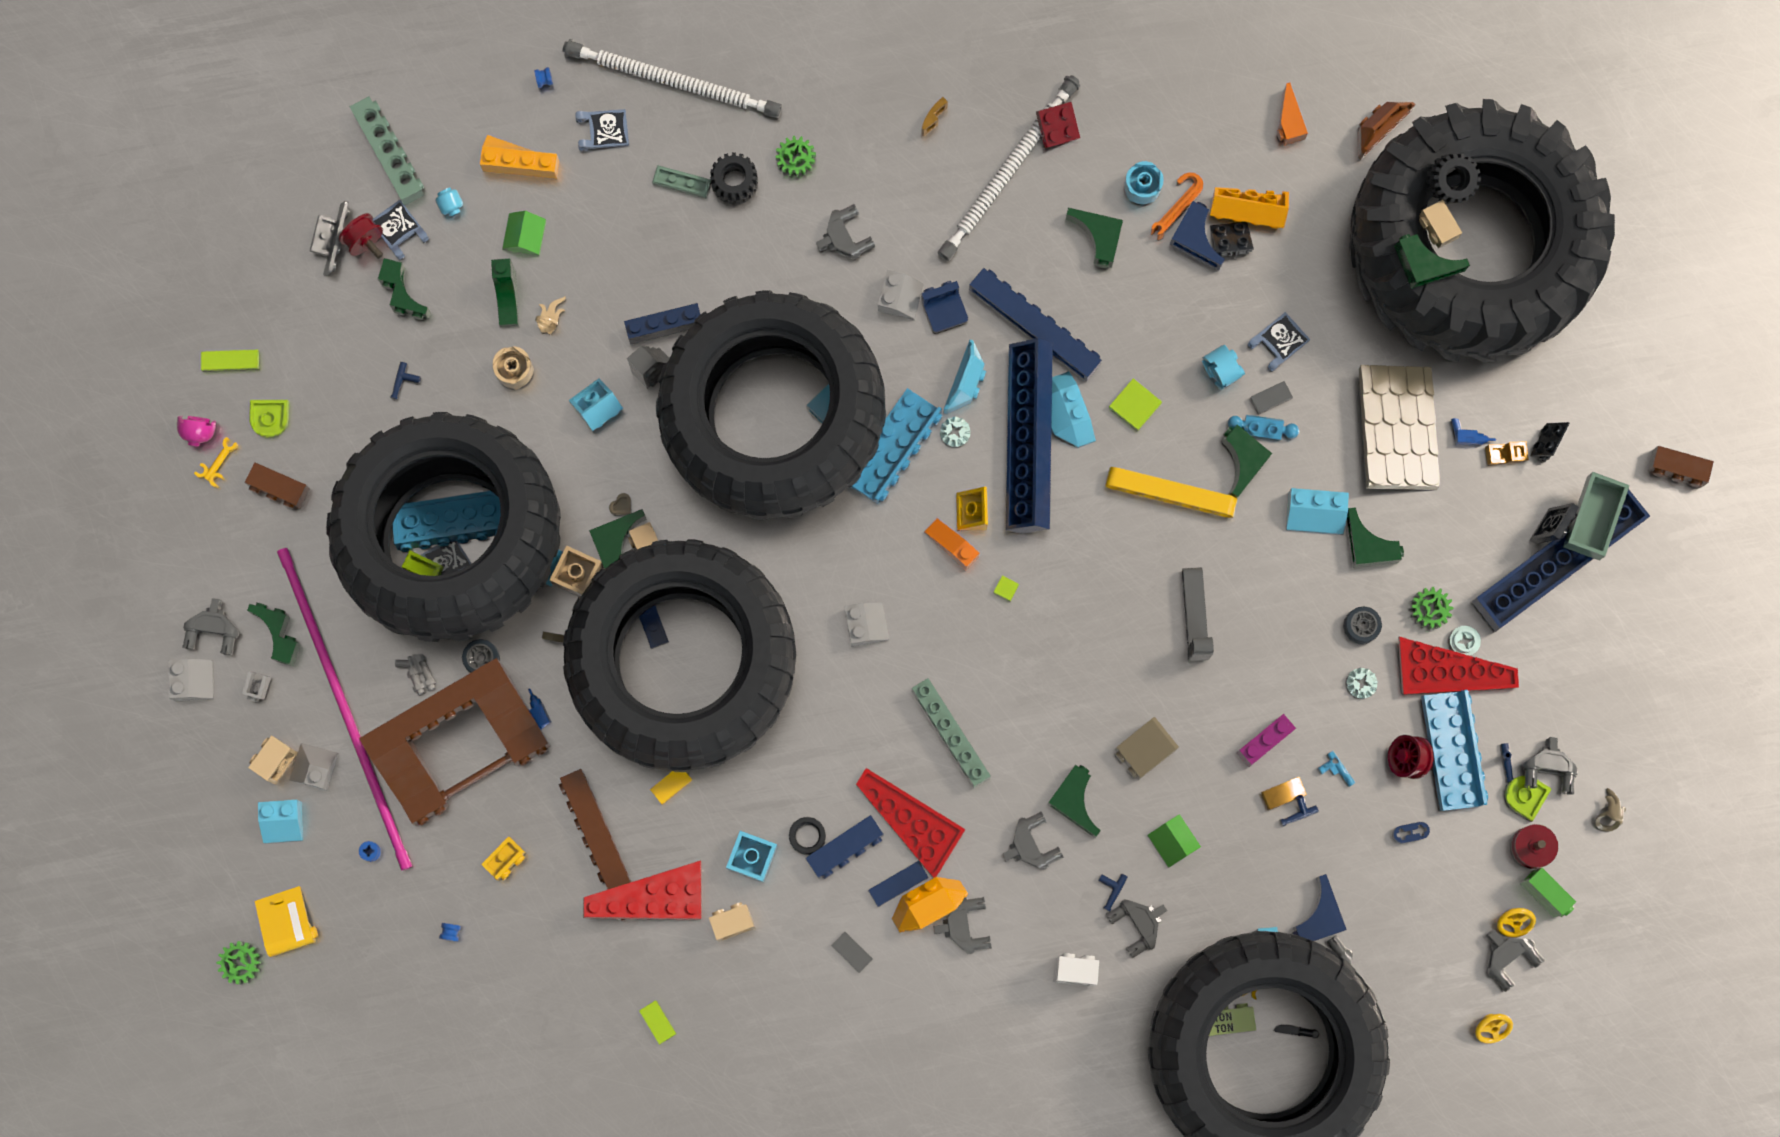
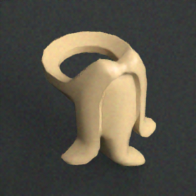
M565 296L551 302L547 311L545 305L539 304L542 308L541 316H536L535 321L542 333L547 332L550 335L556 329L559 315L565 310L558 309L555 313L557 305L566 299Z

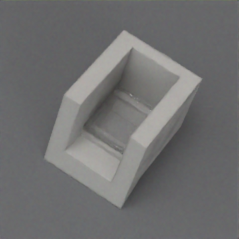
M248 672L242 694L247 695L248 700L256 702L259 699H265L272 677Z

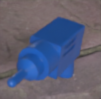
M1451 419L1455 433V444L1483 445V443L1488 441H1496V438H1489L1484 433H1478L1477 430L1461 429L1459 419Z
M529 688L528 691L531 695V702L529 704L532 708L530 712L542 730L552 721L541 699L533 695Z

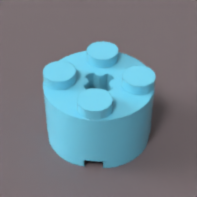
M1142 161L1136 163L1128 170L1125 178L1124 190L1127 198L1137 204L1154 202L1163 186V174L1151 162Z
M1221 345L1202 357L1204 359L1202 363L1208 376L1216 380L1214 384L1221 390L1245 375L1243 368L1236 361L1238 359L1233 349L1229 351L1226 345Z

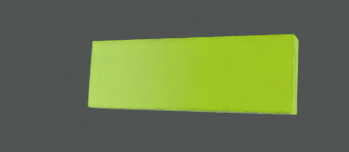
M258 349L201 352L202 372L259 369Z

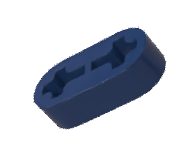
M1425 822L1401 825L1393 830L1392 838L1399 844L1427 838L1430 828ZM1418 825L1425 829L1422 836L1420 833L1413 834V830L1418 829ZM1399 829L1402 832L1409 831V835L1403 837L1404 840L1401 837H1397Z

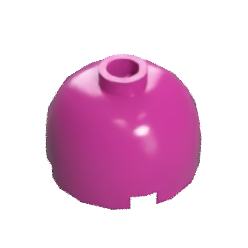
M183 416L177 417L178 434L183 440L188 441V445L200 446V443L207 442L213 437L216 428L215 420L209 423L210 419L188 416L187 419H182Z

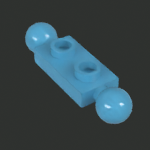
M1246 415L1245 421L1239 416H1232L1228 420V427L1233 428L1235 425H1239L1251 436L1281 440L1282 434L1291 439L1296 438L1299 434V427L1296 424L1290 423L1283 426L1284 420Z

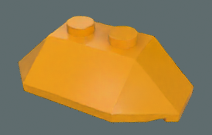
M935 877L903 895L892 920L899 932L922 929L956 910L968 893L960 880Z

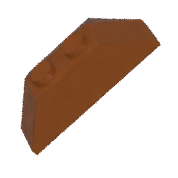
M1386 102L1383 106L1379 104L1372 111L1373 115L1370 118H1364L1359 124L1358 158L1362 160L1412 112L1416 104L1413 102Z

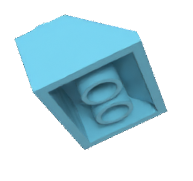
M1291 488L1288 492L1286 530L1343 535L1348 513L1349 493Z

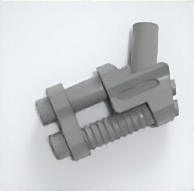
M423 654L408 656V660H395V667L408 668L407 676L411 678L414 685L412 687L413 691L417 692L418 695L424 694L425 688L428 691L435 689L434 685L436 682L432 679ZM422 673L425 678V682L421 683L418 674Z

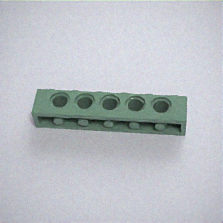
M368 96L349 106L403 204L407 205L424 196L422 192L424 186L419 178L415 179L413 174L416 172L411 162L406 163L404 158L407 155L403 148L397 147L396 142H398V139L394 132L388 131L387 127L390 125L385 116L381 117L378 113L381 109L376 100L372 102ZM369 117H375V119L372 122L367 121ZM378 132H384L383 136L376 137V134ZM388 147L393 148L389 153L384 152ZM402 163L399 168H393L394 164ZM404 179H410L409 183L402 184Z
M929 678L914 686L912 693L973 789L990 779L991 775Z

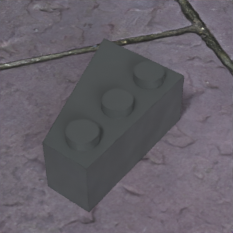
M640 346L627 360L634 376L646 388H649L659 382L660 373L664 364H667L669 357L661 348Z

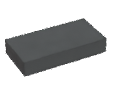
M1285 381L1250 397L1258 415L1293 398Z
M846 932L831 945L858 973L873 960Z

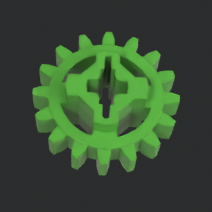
M793 136L791 141L786 138L785 144L780 142L781 149H776V153L779 154L775 156L776 161H779L777 163L778 168L783 166L782 172L789 171L790 177L793 173L796 174V177H799L800 172L806 175V169L812 170L810 164L815 165V159L813 158L816 157V152H812L814 146H809V140L803 142L802 136L799 140H796L795 136ZM797 152H798L799 156H797L796 159H794V162H793V157H795V155H796ZM783 157L789 161V165L784 161Z
M1431 587L1430 591L1424 588L1423 594L1418 592L1416 594L1418 598L1412 599V602L1415 603V605L1410 607V609L1415 610L1412 616L1418 617L1416 623L1423 622V628L1427 624L1430 629H1433L1434 625L1440 628L1441 622L1446 624L1448 622L1446 618L1452 617V614L1449 613V611L1454 609V607L1449 606L1452 599L1447 600L1448 593L1442 595L1441 588L1437 592L1434 587ZM1426 596H1433L1430 600L1423 599ZM1434 602V611L1430 613V605ZM1433 616L1441 617L1437 620H1431Z
M238 941L236 946L231 942L230 948L223 947L224 954H218L222 958L221 961L216 962V964L221 965L218 972H224L222 978L226 979L229 977V983H233L234 980L236 984H241V980L244 983H248V977L254 979L253 972L260 971L256 968V965L261 964L256 959L260 954H254L255 947L249 949L250 943L246 942L243 945L242 941ZM240 950L237 952V954L233 956L230 955L233 951ZM248 955L251 957V963H249ZM232 959L240 960V962H242V964L246 966H238V964L235 963V961H232ZM227 962L229 963L230 970L227 968ZM244 970H247V971H248V972L245 973L244 975L238 976V975H240L241 971H244Z

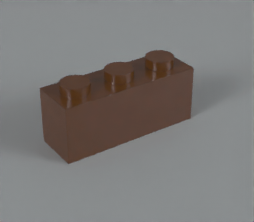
M1657 446L1653 449L1648 471L1653 472V475L1658 477H1671L1675 482L1685 481L1689 482L1693 487L1700 488L1709 483L1714 461Z
M254 462L244 482L249 486L248 490L256 494L260 492L265 493L266 498L275 502L277 499L283 501V505L290 509H294V507L300 509L310 490L306 484Z

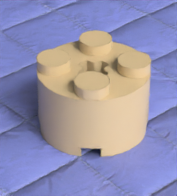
M515 346L505 347L496 353L493 358V371L503 386L520 389L530 381L534 368L528 354L523 349Z

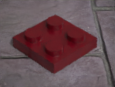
M1072 102L1036 111L1045 148L1080 138Z

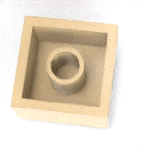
M566 546L550 581L555 586L582 596L585 589L592 582L591 579L602 569L603 564L600 560Z
M271 735L270 738H266L263 741L260 752L251 758L248 768L276 785L298 752Z
M740 902L730 906L731 910L724 912L723 909L712 912L713 916L709 917L718 942L756 929L746 904L743 905Z

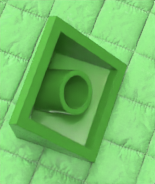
M528 211L509 213L502 250L540 256L546 219Z
M1180 814L1147 835L1168 868L1201 847Z

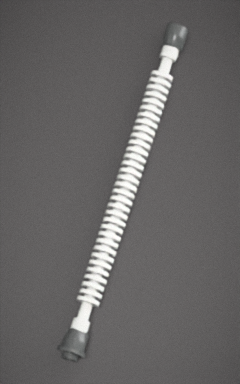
M569 39L568 42L565 41L562 52H565V57L591 58L597 60L598 65L602 63V66L606 65L608 68L611 66V69H620L621 72H629V74L638 75V77L643 75L645 79L651 80L652 78V81L658 83L661 81V84H670L671 87L675 84V88L679 87L682 90L684 87V91L692 92L693 90L694 94L701 95L702 93V96L708 98L711 96V99L716 97L718 101L719 99L721 102L725 100V103L729 102L731 105L734 103V106H743L744 109L747 106L757 108V111L764 112V115L779 118L782 104L770 100L750 99V94H741L740 91L736 94V90L732 91L729 88L727 91V87L719 86L718 88L717 84L710 83L709 85L707 81L704 84L703 80L696 79L695 81L693 77L692 79L690 76L686 78V75L682 76L680 73L677 75V72H668L667 69L663 71V68L659 69L657 66L654 68L653 65H645L643 62H636V60L627 59V57L618 56L617 54L613 56V53L609 54L607 51L604 53L601 50L597 53L591 51L590 48L584 47L583 44L573 42V39Z
M1073 75L1065 76L1056 99L1052 104L1048 103L1044 109L1060 105L1062 102L1065 103L1068 97L1071 98L1074 92L1080 89V81ZM1037 118L1016 145V148L1013 149V152L1007 157L1005 163L1002 164L993 176L994 178L991 179V182L988 183L979 195L980 197L977 198L965 214L966 216L958 223L957 227L959 230L949 240H946L937 253L943 259L950 261L958 250L957 247L961 243V238L964 234H970L973 227L976 226V223L979 222V219L987 211V208L990 207V204L999 195L1001 189L1004 188L1013 176L1012 174L1015 173L1040 137H1042Z

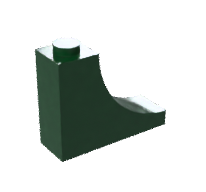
M1068 207L1065 220L1081 227L1091 239L1094 248V264H1097L1100 268H1112L1123 220Z
M1407 234L1400 237L1394 246L1411 289L1463 273L1470 266L1467 258L1450 260L1435 255L1424 246L1417 234L1413 236Z
M510 258L491 260L499 326H519L516 270Z
M1235 425L1233 428L1229 426L1223 433L1224 439L1221 441L1229 449L1235 463V480L1228 495L1236 498L1239 497L1272 455L1267 448L1239 425Z
M1356 507L1348 508L1346 521L1353 568L1399 563L1402 557H1404L1403 546H1400V542L1389 541L1375 536L1360 521Z
M643 509L589 530L604 569L623 554L625 541L630 534L629 531L634 529L639 523L647 520Z
M1075 765L1048 802V805L1096 838L1101 830L1089 818L1084 802L1086 785L1091 777L1088 774L1090 771L1082 765L1079 767Z

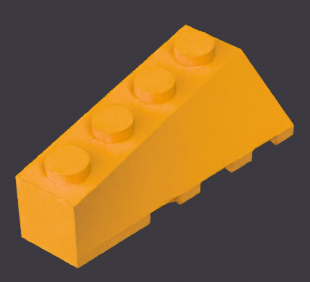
M487 135L482 146L480 166L484 172L557 179L559 159L557 154L535 152Z
M1215 187L1210 207V216H1214L1217 219H1232L1235 222H1250L1253 225H1267L1275 229L1284 228L1289 210V192L1282 191V195L1274 194V191L1266 190V194L1258 193L1253 189L1241 192L1237 188Z

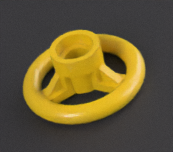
M1512 908L1499 917L1497 929L1506 937H1521L1528 934L1534 928L1536 917L1528 909ZM1530 919L1529 925L1520 930L1523 922ZM1503 924L1511 925L1514 928V932L1505 930Z
M1504 1014L1486 1015L1476 1026L1475 1036L1482 1043L1492 1044L1499 1042L1511 1033L1513 1022L1510 1017ZM1507 1023L1506 1029L1499 1035L1500 1027ZM1481 1032H1489L1493 1037H1483Z

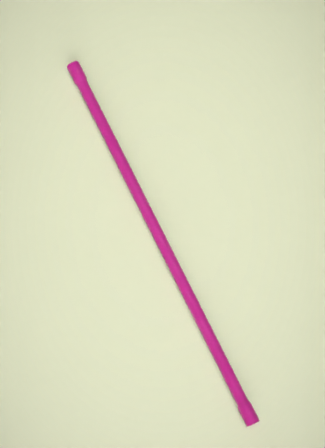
M288 548L280 549L277 551L278 557L287 574L393 845L401 871L407 870L412 867L407 851L404 849L368 754L359 739V731L295 571L293 560Z

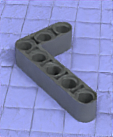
M1202 567L1182 568L1188 660H1209L1214 653L1213 638L1208 637L1203 569Z

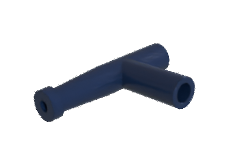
M400 362L393 392L390 396L391 399L398 400V393L403 380L420 383L421 376L405 373L407 363Z
M1509 743L1501 744L1507 777L1506 782L1508 783L1514 779L1511 763L1512 754L1509 750Z
M1302 794L1297 795L1296 800L1300 812L1285 819H1280V822L1284 827L1289 823L1318 813V807L1315 805L1307 808L1304 796Z
M1121 873L1116 882L1101 874L1098 881L1113 889L1106 905L1103 907L1105 910L1111 911V907L1119 896L1128 876Z

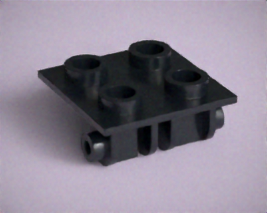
M1247 222L1210 225L1215 246L1214 251L1220 256H1227L1228 253L1229 256H1232V252H1234L1235 256L1238 254H1249V252L1254 250Z
M1546 423L1541 430L1538 441L1533 446L1530 456H1540L1539 460L1542 462L1549 460L1555 454L1570 423Z

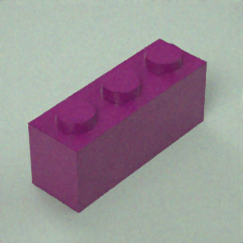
M1282 714L1236 753L1250 767L1292 733L1296 727L1285 714Z

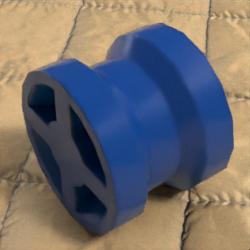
M549 67L541 71L539 69L534 70L538 88H542L543 85H553Z
M367 841L359 847V855L366 861L373 862L380 857L381 849L374 842Z
M442 923V933L439 935V939L458 942L459 937L457 935L458 931L461 930V926Z

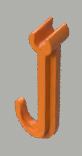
M1185 173L1177 180V184H1181L1186 179H1192L1194 184L1159 222H1155L1152 225L1151 235L1155 231H1159L1157 240L1164 237L1165 231L1202 192L1204 183L1198 174Z

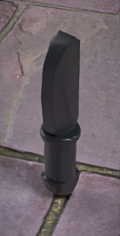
M1281 1024L1274 1028V1031L1278 1033L1312 1037V1039L1318 1038L1320 1035L1316 1029L1298 1028L1292 1025Z

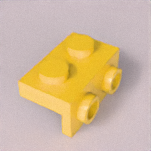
M508 836L481 865L497 881L500 879L505 880L511 874L510 869L514 865L518 866L525 859L523 855L526 852Z

